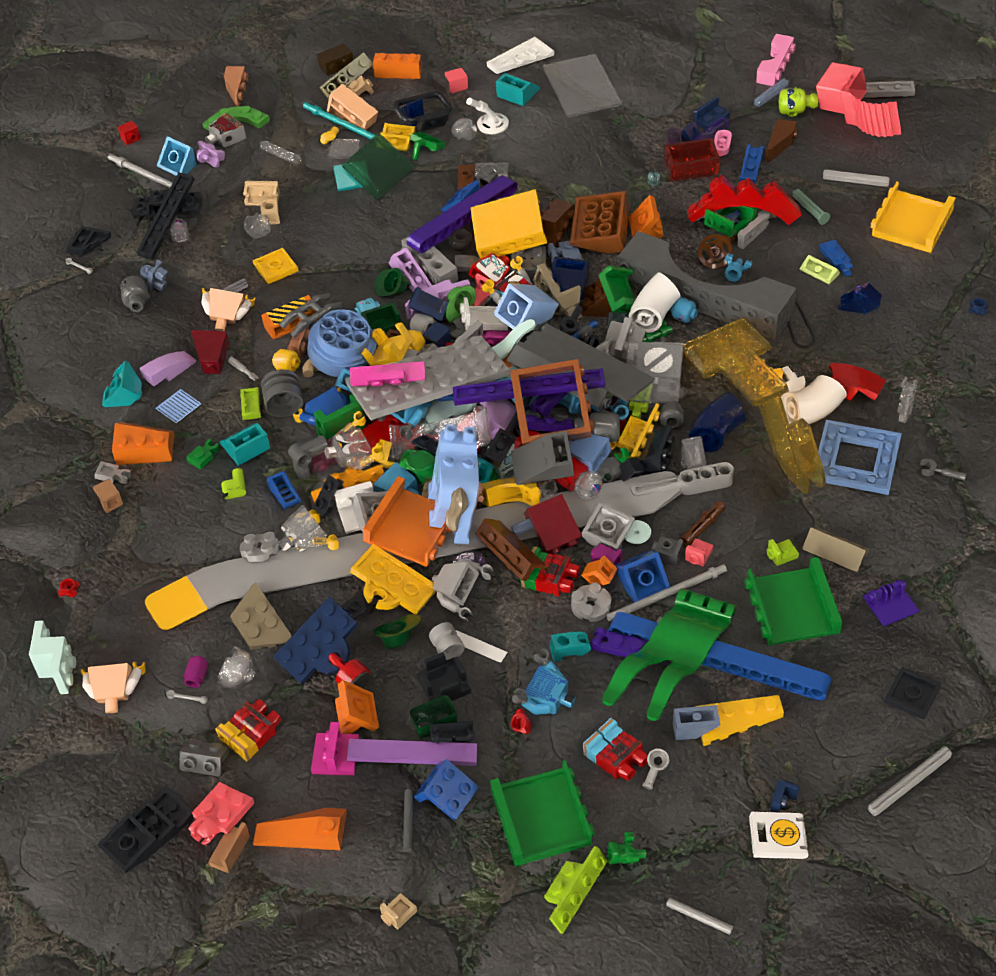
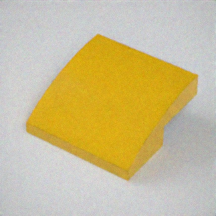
M385 123L382 133L379 134L376 147L408 151L413 142L410 140L411 134L416 133L415 126Z

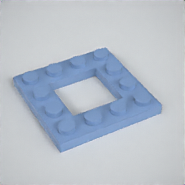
M826 420L811 480L889 495L902 433ZM845 442L878 448L874 471L835 465L840 443Z

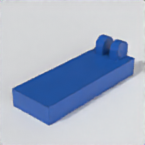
M749 144L747 145L739 182L749 177L756 184L764 146L755 148Z

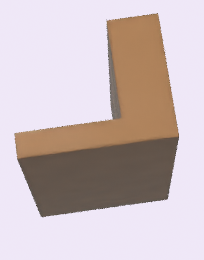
M242 822L239 828L233 827L228 834L225 833L208 861L211 867L230 873L250 838L246 823Z

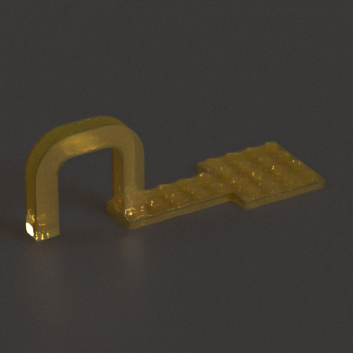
M741 318L679 345L682 346V355L703 378L712 377L715 373L721 371L754 407L759 406L776 457L787 476L803 494L810 493L809 478L818 487L822 488L825 486V473L811 426L803 418L789 424L781 399L784 393L789 392L788 385L759 357V355H763L766 351L770 350L771 346L750 323Z

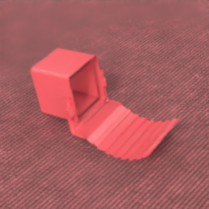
M832 62L816 86L820 109L844 114L847 124L855 125L862 132L871 134V136L891 137L901 134L896 101L888 102L887 104L861 102L867 91L863 68Z

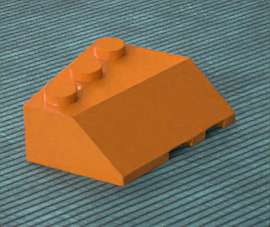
M126 422L115 423L112 453L116 465L172 461L174 431Z

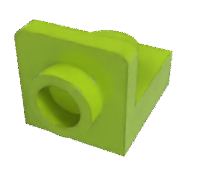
M773 539L768 542L767 555L777 566L797 559L799 556L798 551L789 539L777 544Z

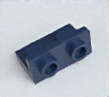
M714 97L695 110L694 122L704 130L710 126L712 130V127H716L714 124L716 121L718 126V120L721 117L730 118V111L719 106V98Z

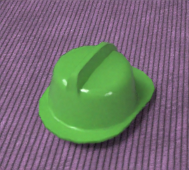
M472 286L454 287L448 293L447 301H449L446 309V318L450 323H454L455 318L461 317L460 303H463L464 297H467L469 306L473 305L476 299V291Z

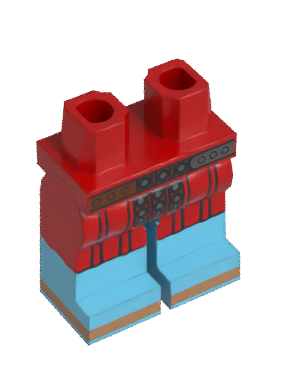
M610 718L598 729V732L596 731L583 743L584 756L606 772L612 774V777L616 780L622 777L629 781L635 775V769L632 767L634 763L641 768L648 763V755L642 750V743L623 731L613 718Z

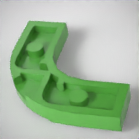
M250 106L223 108L203 123V128L209 131V124L224 113L229 114L239 122H246L257 128H261L270 119L269 115Z

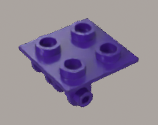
M898 579L895 583L886 584L885 587L881 586L880 589L871 590L862 596L883 626L920 612L905 592L906 582L904 580Z

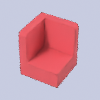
M462 68L445 72V77L449 81L452 94L468 89V78Z

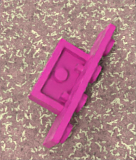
M423 361L350 368V380L353 387L366 385L379 387L389 383L391 385H400L402 382L424 381L426 379L425 363Z

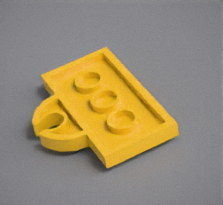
M375 544L371 545L350 570V573L366 582L363 592L368 603L372 602L374 595H379L383 598L378 601L377 609L390 610L401 605L417 615L436 593L433 590L432 586L434 583Z

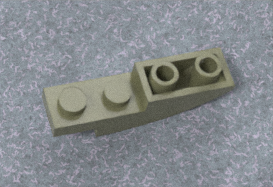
M363 52L319 88L329 99L330 93L342 84L348 86L369 69L373 63Z

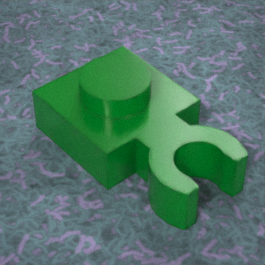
M208 439L203 448L197 446L186 457L187 462L201 470L213 459V454L220 450L219 444L216 443L212 446V440Z

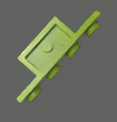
M596 846L593 847L583 864L566 861L544 896L549 903L558 904L549 919L560 933L565 932L608 862Z

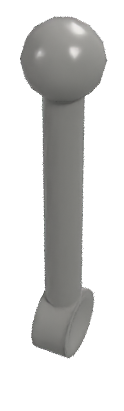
M67 258L65 260L66 264H72L76 267H79L85 270L88 274H92L93 272L92 268H86L72 261V258Z
M173 690L167 692L169 699L176 697L200 701L202 704L208 702L206 696L196 697L177 694Z

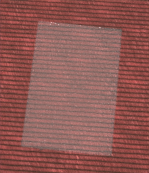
M596 54L543 65V70L567 117L622 105Z

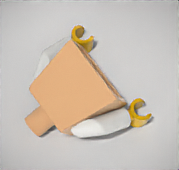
M202 288L203 296L201 303L210 320L216 321L215 330L225 331L226 324H235L236 320H240L254 306L256 298L254 297V299L250 300L248 299L249 295H246L244 301V295L240 293L213 288L206 292L205 288Z
M133 662V669L128 663L88 667V672H85L83 668L81 669L83 688L90 698L95 699L98 703H105L106 713H117L118 701L128 700L141 675L145 674V662L141 666H137V663Z

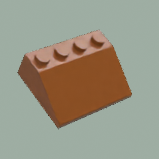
M626 191L577 197L570 245L607 254L622 252L626 243L630 209Z

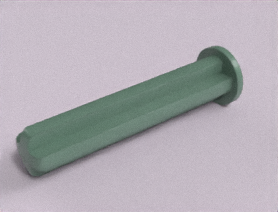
M800 189L792 192L793 198L818 219L819 224L823 225L830 219L828 212H824Z

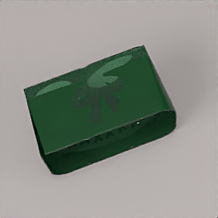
M446 695L410 710L411 721L420 740L430 736V724L457 722V710L450 697ZM441 714L450 715L437 721L438 716ZM422 722L430 723L426 726L418 727V725Z

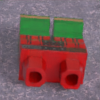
M533 546L531 551L546 566L544 569L534 568L527 581L520 579L521 587L553 593L555 596H560L561 592L571 593L574 581L567 578L577 579L580 574V566L571 563L568 556L541 552V548Z

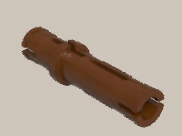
M716 501L709 510H705L702 513V517L680 537L683 540L684 546H690L695 538L701 535L709 525H713L716 522V518L726 510L724 503Z

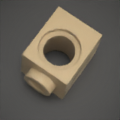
M277 198L260 200L263 225L280 224Z

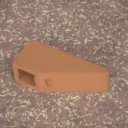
M226 66L224 73L226 89L234 104L238 107L240 102L243 101V92L246 91L248 73L245 71V66Z

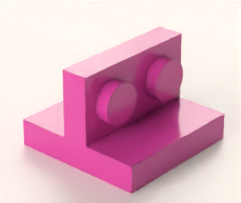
M331 722L330 730H326V733H316L311 766L312 774L355 775L356 761H347L349 739H359V734H342L339 722Z

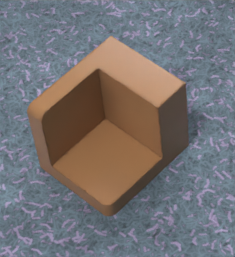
M110 479L93 486V490L99 497L106 513L123 505L120 493Z

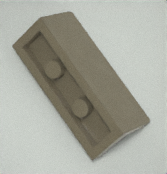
M816 526L810 527L803 545V550L855 572L859 571L863 558L867 557L870 551L867 547Z

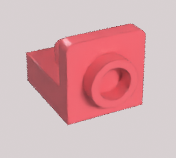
M695 538L692 545L686 547L685 560L704 567L713 551L714 545Z

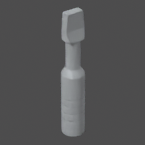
M233 356L228 359L230 364L247 374L249 378L254 381L259 380L258 376L251 373L245 365Z

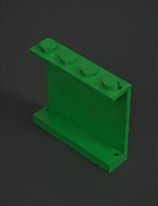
M819 557L810 559L809 568L755 577L751 569H748L747 578H744L745 587L747 590H750V602L752 606L755 605V617L757 622L761 623V636L766 638L768 646L840 633L842 620Z

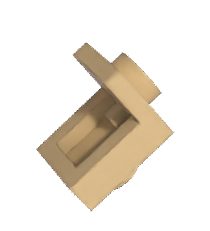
M362 75L347 86L357 96L365 90L371 95L374 93L372 89L373 84Z
M401 893L388 905L385 903L380 905L382 920L388 926L392 924L397 930L417 912V907Z

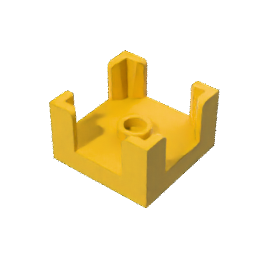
M402 322L395 325L401 334L399 336L388 338L381 328L373 330L371 336L378 345L374 355L372 356L367 348H364L361 353L370 366L386 365L403 359L413 337Z

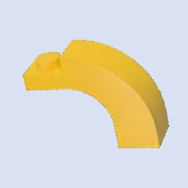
M504 478L482 483L483 492L480 496H484V499L481 503L488 507L512 501L524 502L530 506L540 503L541 492L536 482L516 485L515 478Z

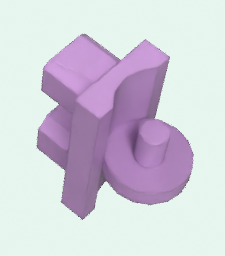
M198 141L197 160L201 163L207 162L215 168L219 167L220 161H224L225 152L216 150L211 143L206 144L203 141Z

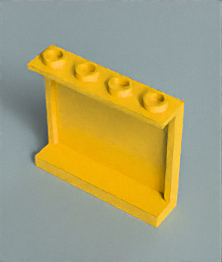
M896 182L894 187L890 188L888 198H884L882 208L878 209L876 219L873 218L871 222L872 236L931 253L953 212L955 197L949 196L947 201L942 203L899 191V182Z
M536 189L471 207L476 249L480 259L491 253L500 257L547 243L539 207L540 200Z

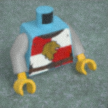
M520 256L516 257L518 264L515 263L514 259L510 262L511 267L517 269V272L513 270L495 286L491 279H488L482 285V290L486 293L489 292L497 305L498 298L503 296L509 283L532 285L526 270L521 267L523 260Z

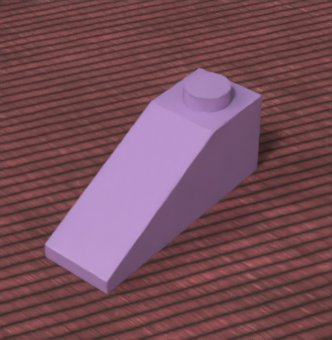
M407 248L392 255L389 265L391 268H399L407 276L408 281L411 283L408 287L413 292L416 287L424 290L432 286Z

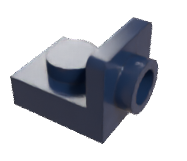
M778 780L770 812L779 813L780 808L785 809L787 798L797 800L799 786L789 781Z

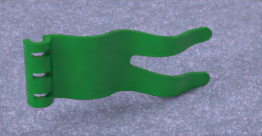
M681 588L677 594L675 606L661 618L645 646L638 652L628 655L620 663L602 697V702L607 706L614 705L642 669L648 665L669 660L673 663L663 671L647 711V718L649 720L656 721L660 719L677 684L684 677L697 671L719 635L729 627L732 615L736 613L737 605Z

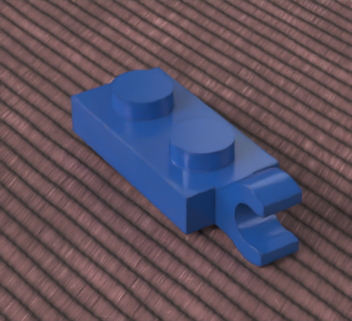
M836 240L819 244V250L831 266L840 269L845 277L852 275L850 271L853 268L851 259Z

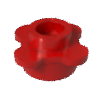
M71 578L62 580L59 585L58 595L61 597L64 595L75 597L77 595V588L80 587L79 581H74Z

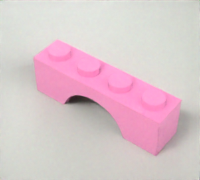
M781 34L775 35L771 42V56L774 59L761 62L757 69L756 83L773 86L777 80L780 81L782 71H785L786 63L790 61L791 53L795 51L794 37Z

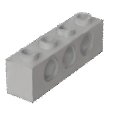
M408 237L401 240V250L404 248L409 250L419 267L431 279L434 285L446 280H450L451 284L458 281L457 267L435 247H432L425 253H419L407 245Z

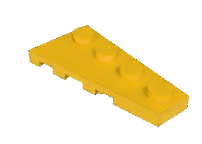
M779 695L695 706L717 705L720 726L701 736L703 747L709 745L711 741L726 739L730 734L745 732L749 727L764 725L783 718L784 715Z

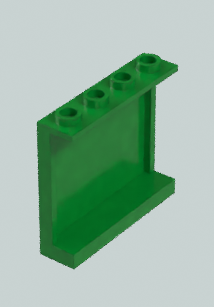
M566 760L562 761L563 768L505 784H500L499 778L490 780L493 799L515 866L592 845V836H595L592 823L587 822L588 812L586 805L580 802V798H582L578 785H574V771L572 767L568 768Z

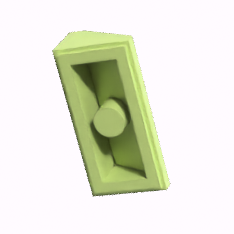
M810 255L807 256L799 269L827 284H830L840 274L837 268Z

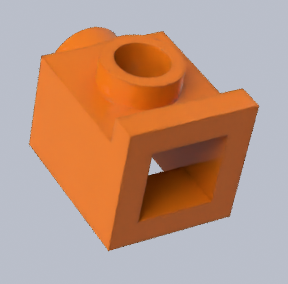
M602 556L600 560L588 563L582 576L590 584L598 583L603 586L610 584L618 568L606 556Z

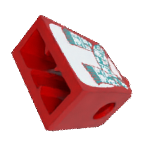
M491 253L473 263L468 275L476 281V274L478 273L491 279L495 286L508 275L510 259L505 255L499 258Z

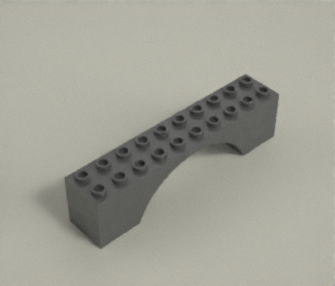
M638 231L618 256V267L633 270V273L627 277L631 287L642 291L652 277L658 272L662 273L676 286L681 297L696 303L698 312L776 341L787 325V322L794 315L797 288L767 277H762L746 284L730 286L714 285L699 281L684 273L673 262L669 253V242Z

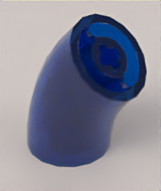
M731 392L722 394L712 401L697 417L689 432V440L695 448L705 452H715L721 449L727 436L745 422L744 410L734 394Z

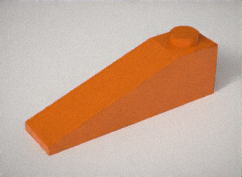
M322 808L257 823L253 845L341 850L347 809Z

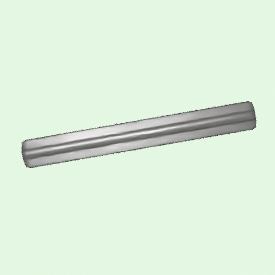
M945 746L934 753L870 803L868 806L869 812L873 816L880 814L950 759L952 755L951 750Z

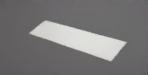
M456 630L457 635L467 649L500 663L508 653Z

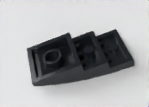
M166 786L151 802L147 799L132 815L128 812L97 846L127 873L149 858L179 833L194 818L193 810Z

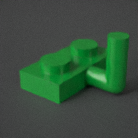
M423 132L412 133L410 140L415 142L412 159L418 160L421 146L429 147L431 151H438L445 148L446 142Z

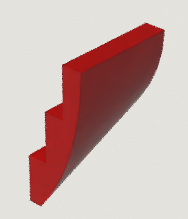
M831 363L829 369L833 372L831 378L844 387L847 394L845 398L850 401L858 390L875 400L886 381L879 375L857 366L843 363Z

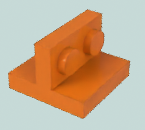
M649 195L629 216L632 238L638 231L659 239L664 236L655 197Z
M345 680L338 683L339 697L335 699L341 733L352 734L360 727L373 732L377 730L379 723L373 693Z

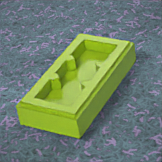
M259 388L241 389L242 419L261 418Z

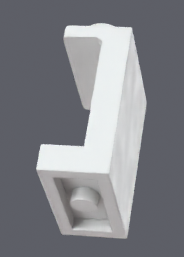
M464 297L463 303H460L461 321L465 323L466 330L477 320L483 323V330L508 331L509 326L494 315L497 306H469L467 297Z

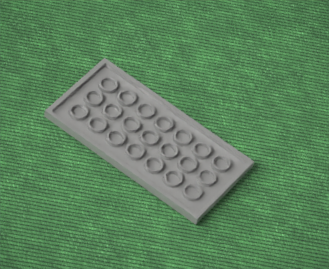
M480 335L468 340L455 342L449 346L439 347L430 352H423L414 357H407L395 363H388L398 364L423 361L425 363L426 378L424 381L402 382L400 385H391L389 383L379 387H373L372 385L353 387L351 386L350 377L345 378L346 385L369 419L373 420L451 395L455 386L491 382L509 376L510 371Z

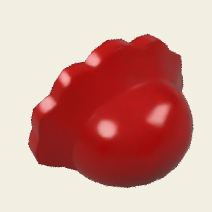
M519 708L511 719V727L516 732L529 734L531 722L525 711Z

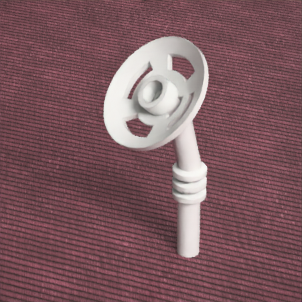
M472 98L467 99V104L486 113L477 121V127L481 132L485 134H499L508 128L509 121L505 115L494 113L488 107V104L483 101H476ZM483 124L490 126V129L484 127Z

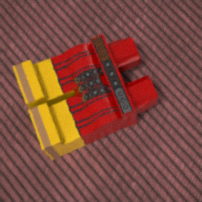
M258 699L252 705L246 702L243 708L238 710L234 717L225 725L221 723L216 728L219 740L248 762L271 737L277 734L275 727L281 722V717L274 710L267 716H264L263 714L268 710L267 705Z

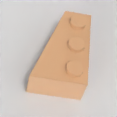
M340 85L330 93L328 113L364 130H367L376 122L378 111L345 85Z

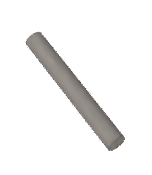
M668 899L667 907L729 935L732 933L734 926L677 900Z

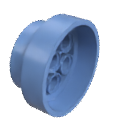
M340 309L328 312L312 326L308 337L307 353L310 361L318 370L327 375L338 377L341 369L350 371L352 367L370 366L361 353L364 348H367L373 356L377 343L372 338L373 330L364 317L354 311Z

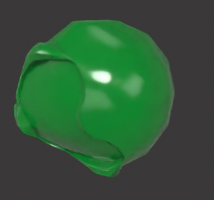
M409 449L402 455L399 465L411 473L417 482L423 486L426 482L432 480L435 456L425 450Z

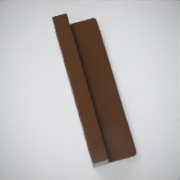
M483 519L475 535L521 580L527 581L534 568H545L546 564L500 520Z

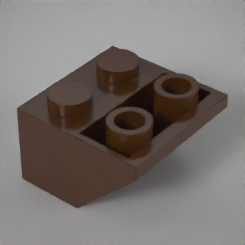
M600 278L584 289L583 310L581 312L583 316L609 317L615 313L611 310Z

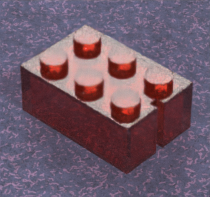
M713 138L664 145V162L671 181L719 174L720 157Z

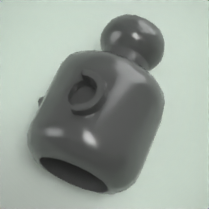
M137 275L128 276L121 281L120 291L123 304L133 312L142 311L151 296L146 281Z
M601 411L590 414L589 419H593L594 430H591L592 435L607 437L610 439V442H616L619 439L620 417L617 413ZM583 418L574 419V428L584 427Z

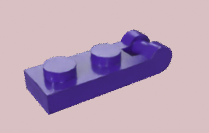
M568 392L539 395L531 403L530 409L547 417L551 409Z
M526 415L527 428L530 430L557 432L574 429V422L570 418L558 421L553 417L540 419L535 415Z
M597 627L594 633L595 638L591 639L590 646L595 651L626 658L628 655L641 650L648 640L609 632L602 627Z

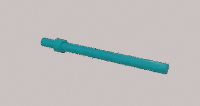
M307 102L303 104V108L311 111L316 116H322L375 142L378 141L379 136L330 114L317 105L313 106Z

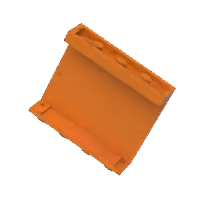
M398 476L364 526L363 542L371 545L375 544L383 550L427 567L431 560H435L438 548L443 547L446 535L451 533L452 530L446 526V521L441 528L430 527L429 512L434 510L435 501L404 489L405 479Z

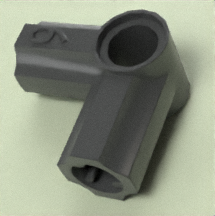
M322 435L304 444L294 443L288 449V454L292 458L295 475L298 479L305 480L309 478L312 473L310 463L312 458L329 450L327 448L328 444Z

